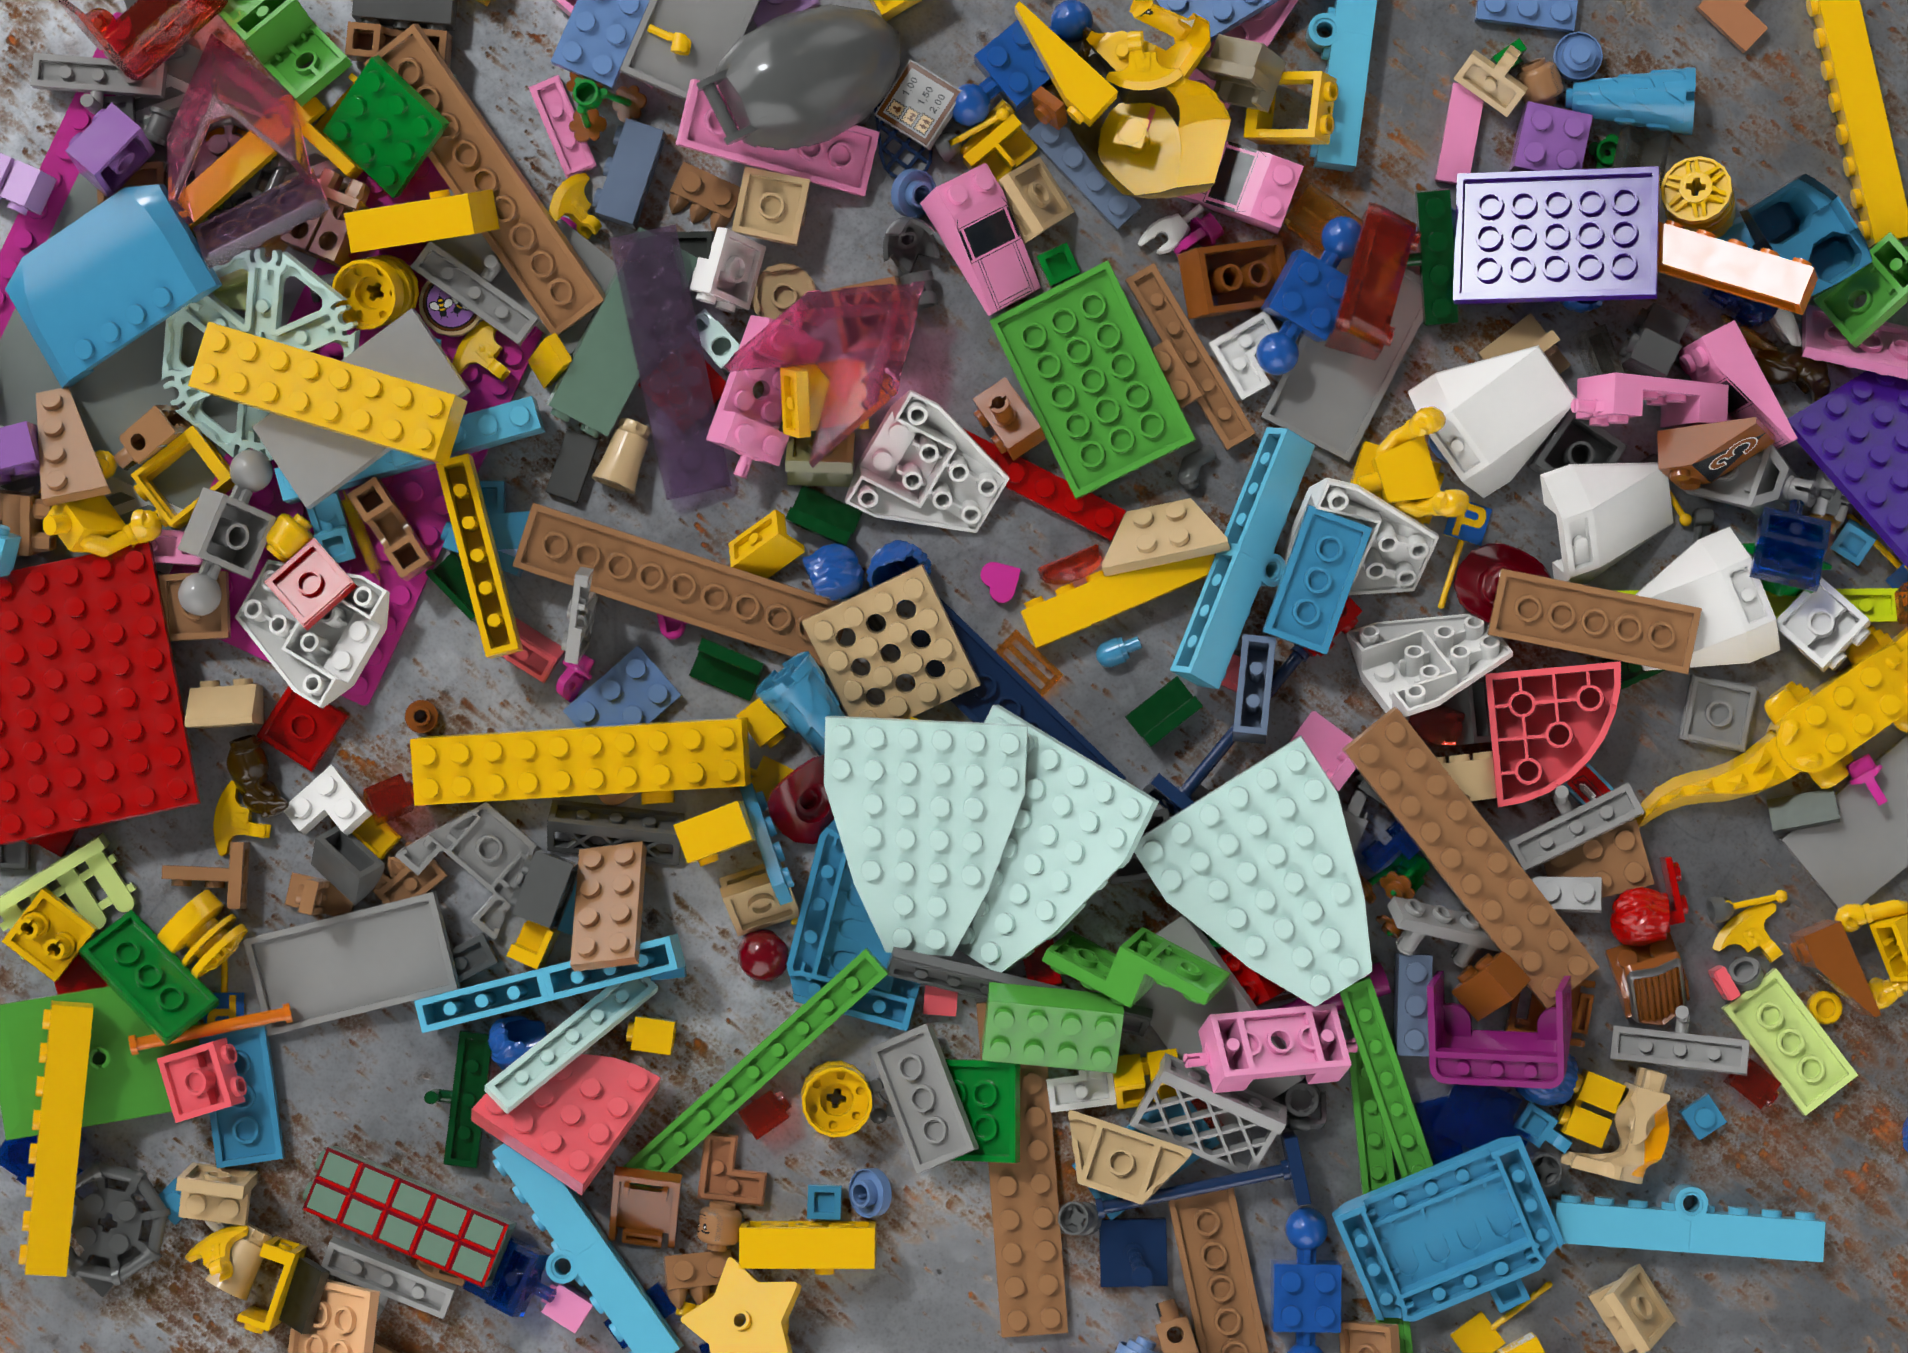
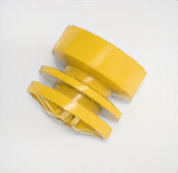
M1698 156L1686 158L1674 164L1665 174L1661 185V197L1666 219L1680 223L1684 226V229L1696 232L1698 229L1713 233L1716 238L1723 236L1732 226L1736 216V203L1731 177L1725 167L1714 159Z
M376 255L351 261L341 267L335 275L332 288L347 299L340 301L335 307L341 305L351 306L350 310L343 313V321L346 323L357 321L358 325L356 328L360 330L390 325L408 310L414 309L419 296L418 280L412 268L402 259L392 255Z
M209 889L204 890L189 901L168 921L157 935V939L172 954L185 947L189 949L181 962L184 967L199 959L191 970V974L196 979L224 963L236 951L239 943L248 933V929L244 924H239L231 931H228L237 919L234 914L220 921L216 919L222 911L224 904Z
M842 1060L826 1061L814 1067L805 1078L801 1089L802 1109L808 1123L818 1133L829 1137H846L857 1132L868 1121L872 1110V1093L865 1075L855 1065ZM834 1089H840L841 1095L845 1096V1099L838 1100V1104H832L831 1098L827 1096V1094H833Z

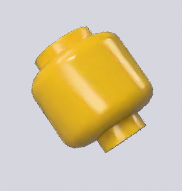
M283 513L278 516L268 532L265 548L280 561L286 563L314 538L313 534L309 531L313 525L299 513L294 517Z

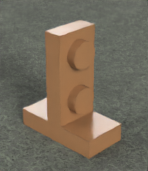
M230 842L229 868L162 865L161 879H171V886H192V880L205 881L204 887L225 888V882H228L227 909H247L250 842Z
M292 872L284 905L299 908V913L308 915L327 914L337 916L353 912L355 905L327 879Z

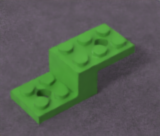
M204 0L237 34L251 55L301 107L353 65L349 58L312 21L298 0ZM313 61L309 67L302 69L307 62Z
M1891 232L1870 249L1873 259L1870 264L1822 293L1814 300L1855 348L1908 302V245L1905 246ZM1866 294L1867 300L1865 304L1860 308H1854L1856 298Z
M1144 927L1139 929L1120 946L1117 955L1069 930L1046 950L1042 959L1043 962L1051 966L1053 971L1062 975H1069L1079 980L1083 987L1089 990H1097L1109 996L1113 1003L1120 1006H1128L1129 1008L1153 987L1154 982L1162 987L1173 988L1181 992L1187 1000L1193 1003L1206 1005L1227 984L1231 975L1230 972Z

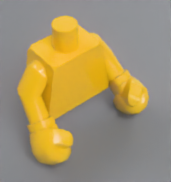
M1435 406L1419 409L1403 426L1391 431L1377 447V457L1371 460L1374 473L1357 477L1359 486L1372 494L1380 492L1382 500L1413 517L1429 515L1457 517L1465 513L1469 506V496L1466 492L1459 489L1440 491L1424 436L1439 431L1446 423L1444 413Z
M96 451L95 454L105 479L112 477L118 467L114 456L109 451ZM105 495L53 505L43 520V530L47 535H58L67 549L72 552H87L107 557L130 544L134 547L138 543L142 544L155 540L161 535L162 523L158 514L154 511L137 509L131 515V522L126 525Z
M1893 899L1869 905V903L1863 905L1845 904L1838 908L1834 919L1841 921L1845 932L1848 933L1857 931L1861 925L1870 923V929L1888 972L1889 979L1883 980L1874 977L1869 981L1868 985L1879 1010L1888 1008L1899 997L1904 996V992L1908 991V902Z

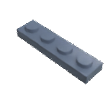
M1039 121L1027 133V136L1034 142L1037 148L1116 231L1141 209V205L1133 197L1123 195L1098 171L1077 143L1073 134L1065 126L1058 131L1049 123L1045 125Z

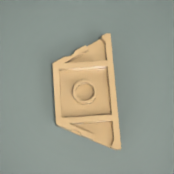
M1191 498L1127 511L1102 562V570L1104 576H1110L1225 552L1231 549L1228 538Z
M1069 1109L1068 1119L1070 1121L1077 1182L1080 1185L1144 1205L1192 1156L1193 1150Z

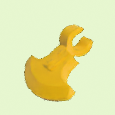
M1143 30L1129 31L1127 33L1129 64L1124 70L1109 72L1106 80L1130 90H1153L1175 82L1183 76V73L1179 68L1170 69L1161 66L1158 62L1157 52L1144 51Z
M578 173L567 178L556 189L549 206V214L555 222L563 215L568 216L577 225V232L588 240L592 234L596 235L602 225L599 219L588 214L592 204L587 200L584 188L590 178L586 173Z
M484 320L461 341L452 364L460 375L469 365L479 364L503 382L511 371L496 360L503 348L495 339L497 329Z
M233 780L223 790L214 814V840L220 856L229 854L230 842L237 835L270 838L271 825L252 822V811L240 804L238 789Z
M1759 904L1738 913L1720 930L1712 949L1720 952L1729 945H1738L1746 953H1749L1758 947L1770 963L1778 959L1783 953L1764 929L1765 920L1776 912V904Z
M234 1225L222 1228L196 1244L187 1253L185 1259L192 1263L203 1258V1265L209 1268L211 1276L220 1273L219 1282H222L233 1276V1266L229 1261L230 1250L236 1241L248 1235L249 1227L247 1225Z

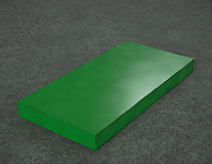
M132 910L128 911L78 950L79 955L166 1046L219 1005V999L198 978L196 979L191 974L187 966L184 967L182 965V961L157 939V935Z

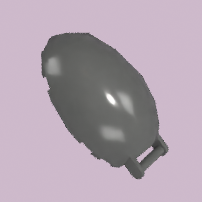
M828 4L780 15L742 36L719 62L714 75L701 80L696 85L699 91H704L726 135L724 138L726 145H731L740 140L753 147L760 146L774 148V150H789L790 148L796 149L803 146L816 145L833 139L863 121L887 96L901 65L899 32L875 11ZM716 85H718L740 130L737 129Z

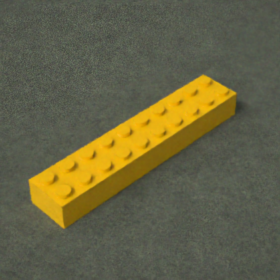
M747 717L426 736L410 739L414 806L740 787L751 784Z

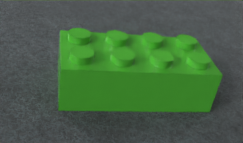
M989 982L982 1037V1061L1116 1073L1124 1006L1113 1003L1109 996L1099 992Z

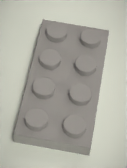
M931 1023L923 1024L869 1048L917 1174L979 1149Z

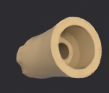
M621 418L618 428L614 430L603 458L591 478L618 491L635 494L638 474L649 443L647 440L651 433V428L638 421Z
M250 1223L246 1224L249 1227L248 1235L236 1241L230 1250L229 1261L233 1266V1276L222 1282H219L220 1273L213 1276L209 1273L205 1278L206 1281L222 1291L246 1301L253 1281L264 1260L263 1257L259 1256L263 1243L273 1238L271 1234Z

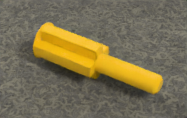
M1001 99L989 112L985 120L996 115L999 108H1006L1009 111V117L1016 112L1008 102ZM999 120L974 134L961 147L960 153L964 156L1004 121Z

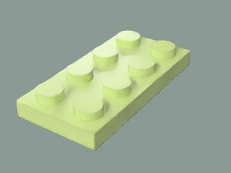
M1773 968L1766 973L1758 987L1741 992L1740 997L1728 1002L1721 1008L1745 1040H1750L1752 1050L1804 1116L1858 1076L1777 968Z

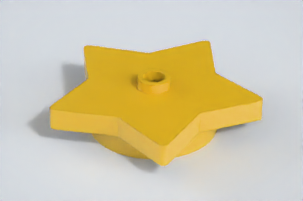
M729 1257L714 1296L682 1316L681 1322L709 1344L710 1353H793L788 1336L789 1316L802 1286L797 1282H760L747 1269H739V1261Z

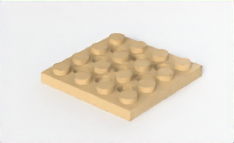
M923 564L802 621L849 717L909 719L981 684ZM902 600L912 601L916 606L915 615L909 618L901 616L897 610L898 603ZM873 614L883 616L886 621L885 629L879 632L871 630L867 624L868 617ZM843 628L853 630L856 635L855 643L849 646L841 644L838 640V631ZM917 630H924L930 635L931 642L926 647H917L912 641V634ZM887 644H894L900 649L901 656L896 661H888L882 655V648ZM857 658L866 659L871 666L870 672L866 675L856 674L852 668L853 661ZM931 660L941 661L945 666V673L940 677H932L927 672V663ZM901 674L911 675L915 680V687L910 691L901 690L896 683L897 677ZM871 688L881 689L885 694V701L880 705L871 704L867 699V691Z

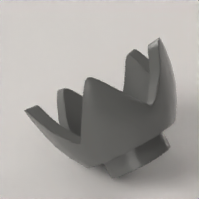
M901 217L896 219L887 229L883 239L884 262L891 257L896 266L906 275L912 273L919 255L939 259L938 244L933 235L935 230L918 218Z

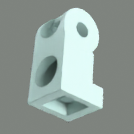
M704 308L685 327L726 375L731 371L740 344Z

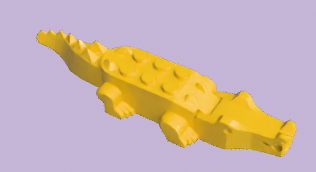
M1870 625L1867 629L1871 633L1859 646L1852 643L1846 649L1845 653L1850 664L1815 689L1810 691L1808 687H1803L1801 683L1796 685L1793 681H1790L1772 693L1764 705V709L1771 719L1766 735L1748 748L1745 753L1726 763L1673 777L1656 787L1640 804L1644 814L1635 818L1638 827H1643L1663 813L1682 806L1727 802L1757 794L1792 778L1798 773H1808L1821 789H1829L1849 775L1845 766L1854 760L1851 755L1853 750L1892 723L1899 730L1907 733L1908 626L1892 639L1888 633H1883L1881 629L1876 630L1873 625Z

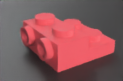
M226 1037L157 1058L175 1123L245 1102L244 1095L247 1092V1084L242 1076L237 1075L234 1065L237 1061V1051L231 1043L228 1044Z

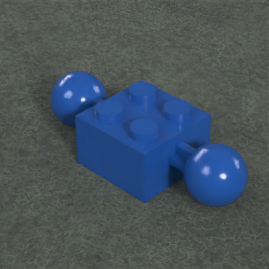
M1066 0L1058 4L1053 10L1051 26L1049 28L1063 41L1074 43L1083 40V29L1085 27L1092 29L1093 17L1090 9L1084 3L1077 0ZM1018 20L974 55V64L986 79L979 85L968 83L957 87L962 91L956 98L952 117L956 122L964 126L978 125L987 118L991 108V100L998 94L1017 113L1032 101V93L1040 86L1044 87L1045 85L1052 84L1051 78Z
M1339 216L1333 218L1325 225L1321 235L1322 245L1325 250L1320 259L1303 249L1293 251L1261 307V310L1283 322L1279 332L1268 334L1257 346V362L1265 372L1272 375H1283L1295 367L1299 357L1296 340L1300 333L1316 342L1327 340L1358 284L1357 281L1336 270L1342 259L1353 257L1363 246V229L1353 218Z
M1303 1207L1292 1212L1285 1225L1286 1236L1289 1242L1296 1247V1260L1271 1259L1270 1327L1273 1332H1296V1344L1287 1353H1324L1316 1345V1333H1341L1342 1265L1338 1260H1316L1317 1248L1327 1238L1328 1224L1321 1212L1314 1208Z

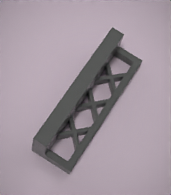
M553 799L547 820V851L579 854V849L622 844L621 842L627 839L634 840L635 842L643 841L647 848L646 862L679 865L681 845L673 825L684 821L685 813ZM555 832L568 833L574 839L571 841L555 840ZM599 836L606 843L603 845L593 844L589 838ZM658 843L673 844V853L659 851L654 846Z

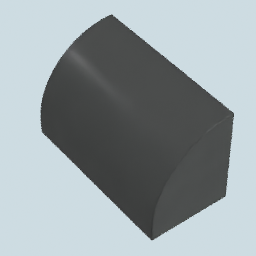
M1483 676L1437 707L1441 747L1491 742L1486 678Z
M338 826L315 838L311 865L354 905L362 901L379 882L385 863L352 833L347 836Z

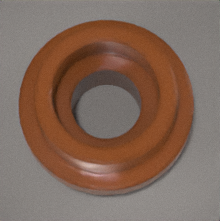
M417 700L406 709V724L414 732L427 733L434 729L438 723L439 714L437 708L429 701ZM420 710H424L427 714V719L423 723H419L415 717L416 713Z

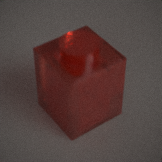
M1441 704L1438 707L1410 715L1408 722L1422 739L1436 745H1456L1457 739L1462 733V723L1465 714Z
M402 773L364 788L363 798L369 810L373 813L372 817L376 826L414 810L413 784L410 780L405 782Z
M1748 1058L1747 1076L1729 1074L1723 1081L1724 1084L1750 1105L1760 1110L1764 1106L1768 1108L1774 1103L1780 1093L1777 1089L1782 1084L1751 1058Z
M771 1088L740 1109L738 1114L755 1139L758 1140L790 1118L791 1114L788 1110L792 1108V1105L782 1090L776 1093L774 1088Z

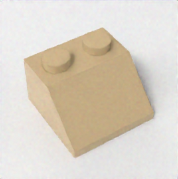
M253 678L233 679L232 686H220L219 680L200 681V688H190L185 715V727L208 729L254 726L265 723L263 685L253 684Z

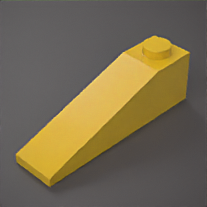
M1019 1L1015 5V15L1063 102L1068 107L1066 110L1067 114L1078 124L1084 122L1090 127L1117 99L1118 91Z

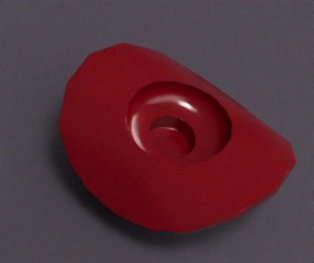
M1488 543L1470 551L1458 566L1453 585L1459 603L1471 614L1490 623L1501 569L1551 578L1545 566L1535 557L1521 549L1499 543Z
M824 755L811 758L782 779L771 791L768 800L769 814L774 824L783 835L795 843H818L820 834L834 820L824 787Z

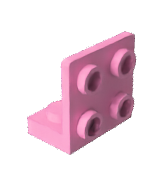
M1312 711L1289 742L1301 735L1339 792L1356 769L1342 750L1354 739L1316 711Z

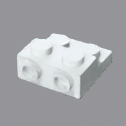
M717 227L709 259L698 257L692 275L690 290L697 292L696 300L708 304H715L717 301L715 308L729 313H735L736 308L749 310L766 246L728 228Z
M1819 575L1814 580L1816 591L1811 594L1804 590L1776 620L1778 631L1791 641L1822 672H1825L1828 668H1831L1833 671L1836 670L1845 661L1847 655L1844 652L1852 643L1859 646L1871 633L1867 629L1871 623L1868 617Z

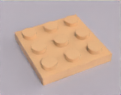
M327 1279L310 1333L301 1334L291 1328L288 1353H373L380 1291Z

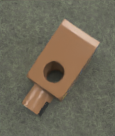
M155 405L120 435L119 440L124 445V448L116 453L114 458L125 471H128L136 463L145 464L191 427V423L176 412L179 409L177 405Z
M1175 1298L1155 1304L1161 1322L1155 1325L1162 1352L1198 1353L1187 1315L1180 1317ZM1178 1328L1182 1340L1178 1343H1172L1168 1333L1169 1330Z

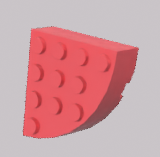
M1621 661L1489 673L1485 675L1497 807L1524 803L1550 793L1558 786L1570 780L1591 760L1606 738L1616 714L1621 690Z
M581 1054L508 1114L486 1093L472 1108L471 1121L582 1196L659 1090L661 1077L636 1064L614 1057Z

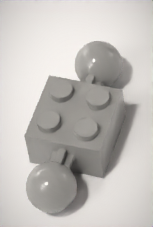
M244 450L233 458L230 464V477L235 485L230 496L203 487L178 546V550L203 560L199 572L186 577L178 589L180 605L192 615L204 616L212 613L219 606L222 592L216 580L221 568L250 579L252 578L266 545V536L276 521L277 517L248 505L253 492L264 489L270 483L273 476L271 461L264 453L258 450Z

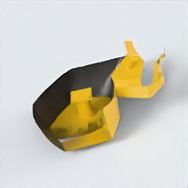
M1133 0L1129 12L1133 14L1134 18L1174 37L1175 41L1173 46L1164 50L1144 40V51L1157 52L1158 62L1161 66L1170 69L1179 68L1183 76L1167 86L1153 90H1130L1109 82L1118 91L1117 99L1090 127L1084 122L1078 124L1072 119L1070 129L1075 140L1098 171L1123 195L1152 199L1207 192L1215 183L1231 118L1217 94L1207 85L1189 80V77L1211 47L1210 23L1195 13L1189 18L1183 17L1154 4L1153 0ZM1090 32L1086 39L1091 45L1087 63L1105 80L1109 72L1124 70L1129 64L1127 32ZM1153 106L1154 109H1156V111L1154 113L1153 119L1147 132V127L1149 124V120L1147 118L1150 111V107Z

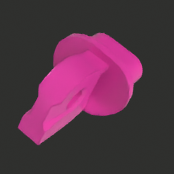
M1211 213L1206 214L1201 219L1195 217L1191 219L1190 223L1191 234L1181 240L1173 252L1178 257L1177 254L1189 251L1197 244H1200L1202 247L1215 246V240L1224 235V230Z
M585 654L578 665L564 662L565 660L562 661V664L567 666V669L558 679L556 691L561 697L571 703L578 695L584 681H589L592 678L589 672L595 660Z
M1869 753L1845 766L1852 777L1849 781L1851 785L1865 783L1879 806L1888 801L1874 779L1883 767L1881 764L1876 765Z

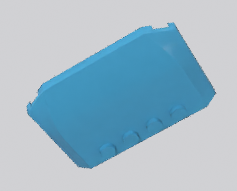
M164 184L124 187L23 256L5 290L63 389L65 387H72L94 372V367L188 304L199 302L221 287L222 283Z
M835 820L819 836L787 961V970L792 984L794 1002L805 1004L866 948L874 954L885 968L891 953L885 952L856 890ZM886 975L843 1015L908 1031L921 984Z
M1520 1136L1496 1139L1346 1201L1332 1212V1216L1377 1320H1384V1318H1402L1403 1321L1409 1322L1420 1320L1539 1271L1546 1264V1258L1557 1246L1560 1248L1564 1244Z

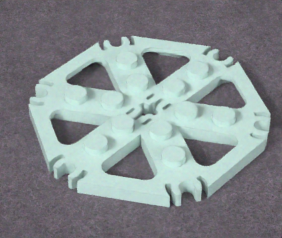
M252 247L211 265L218 278L239 269H245L249 272L245 320L215 297L213 293H210L197 303L188 304L167 318L161 380L174 376L175 380L166 382L163 387L164 389L176 387L179 391L178 398L170 401L171 405L186 403L184 407L176 410V412L189 423L198 427L204 435L233 458L238 453L250 450L251 448L264 453L272 461L274 459L252 428L269 415L270 412L238 403L236 432L230 433L203 411V401L212 395L188 386L194 366L187 367L181 360L184 325L189 321L205 333L209 321L309 352L335 342L343 348V359L359 348L360 330L350 335L347 334V330H352L358 325L357 321L350 323L343 321V313L350 310L351 306L341 305L335 307L340 301L347 299L287 251L282 252V250L278 249L273 250L272 259L269 262L265 258L264 247ZM295 276L321 297L322 307L319 311L281 327L284 284L288 277Z

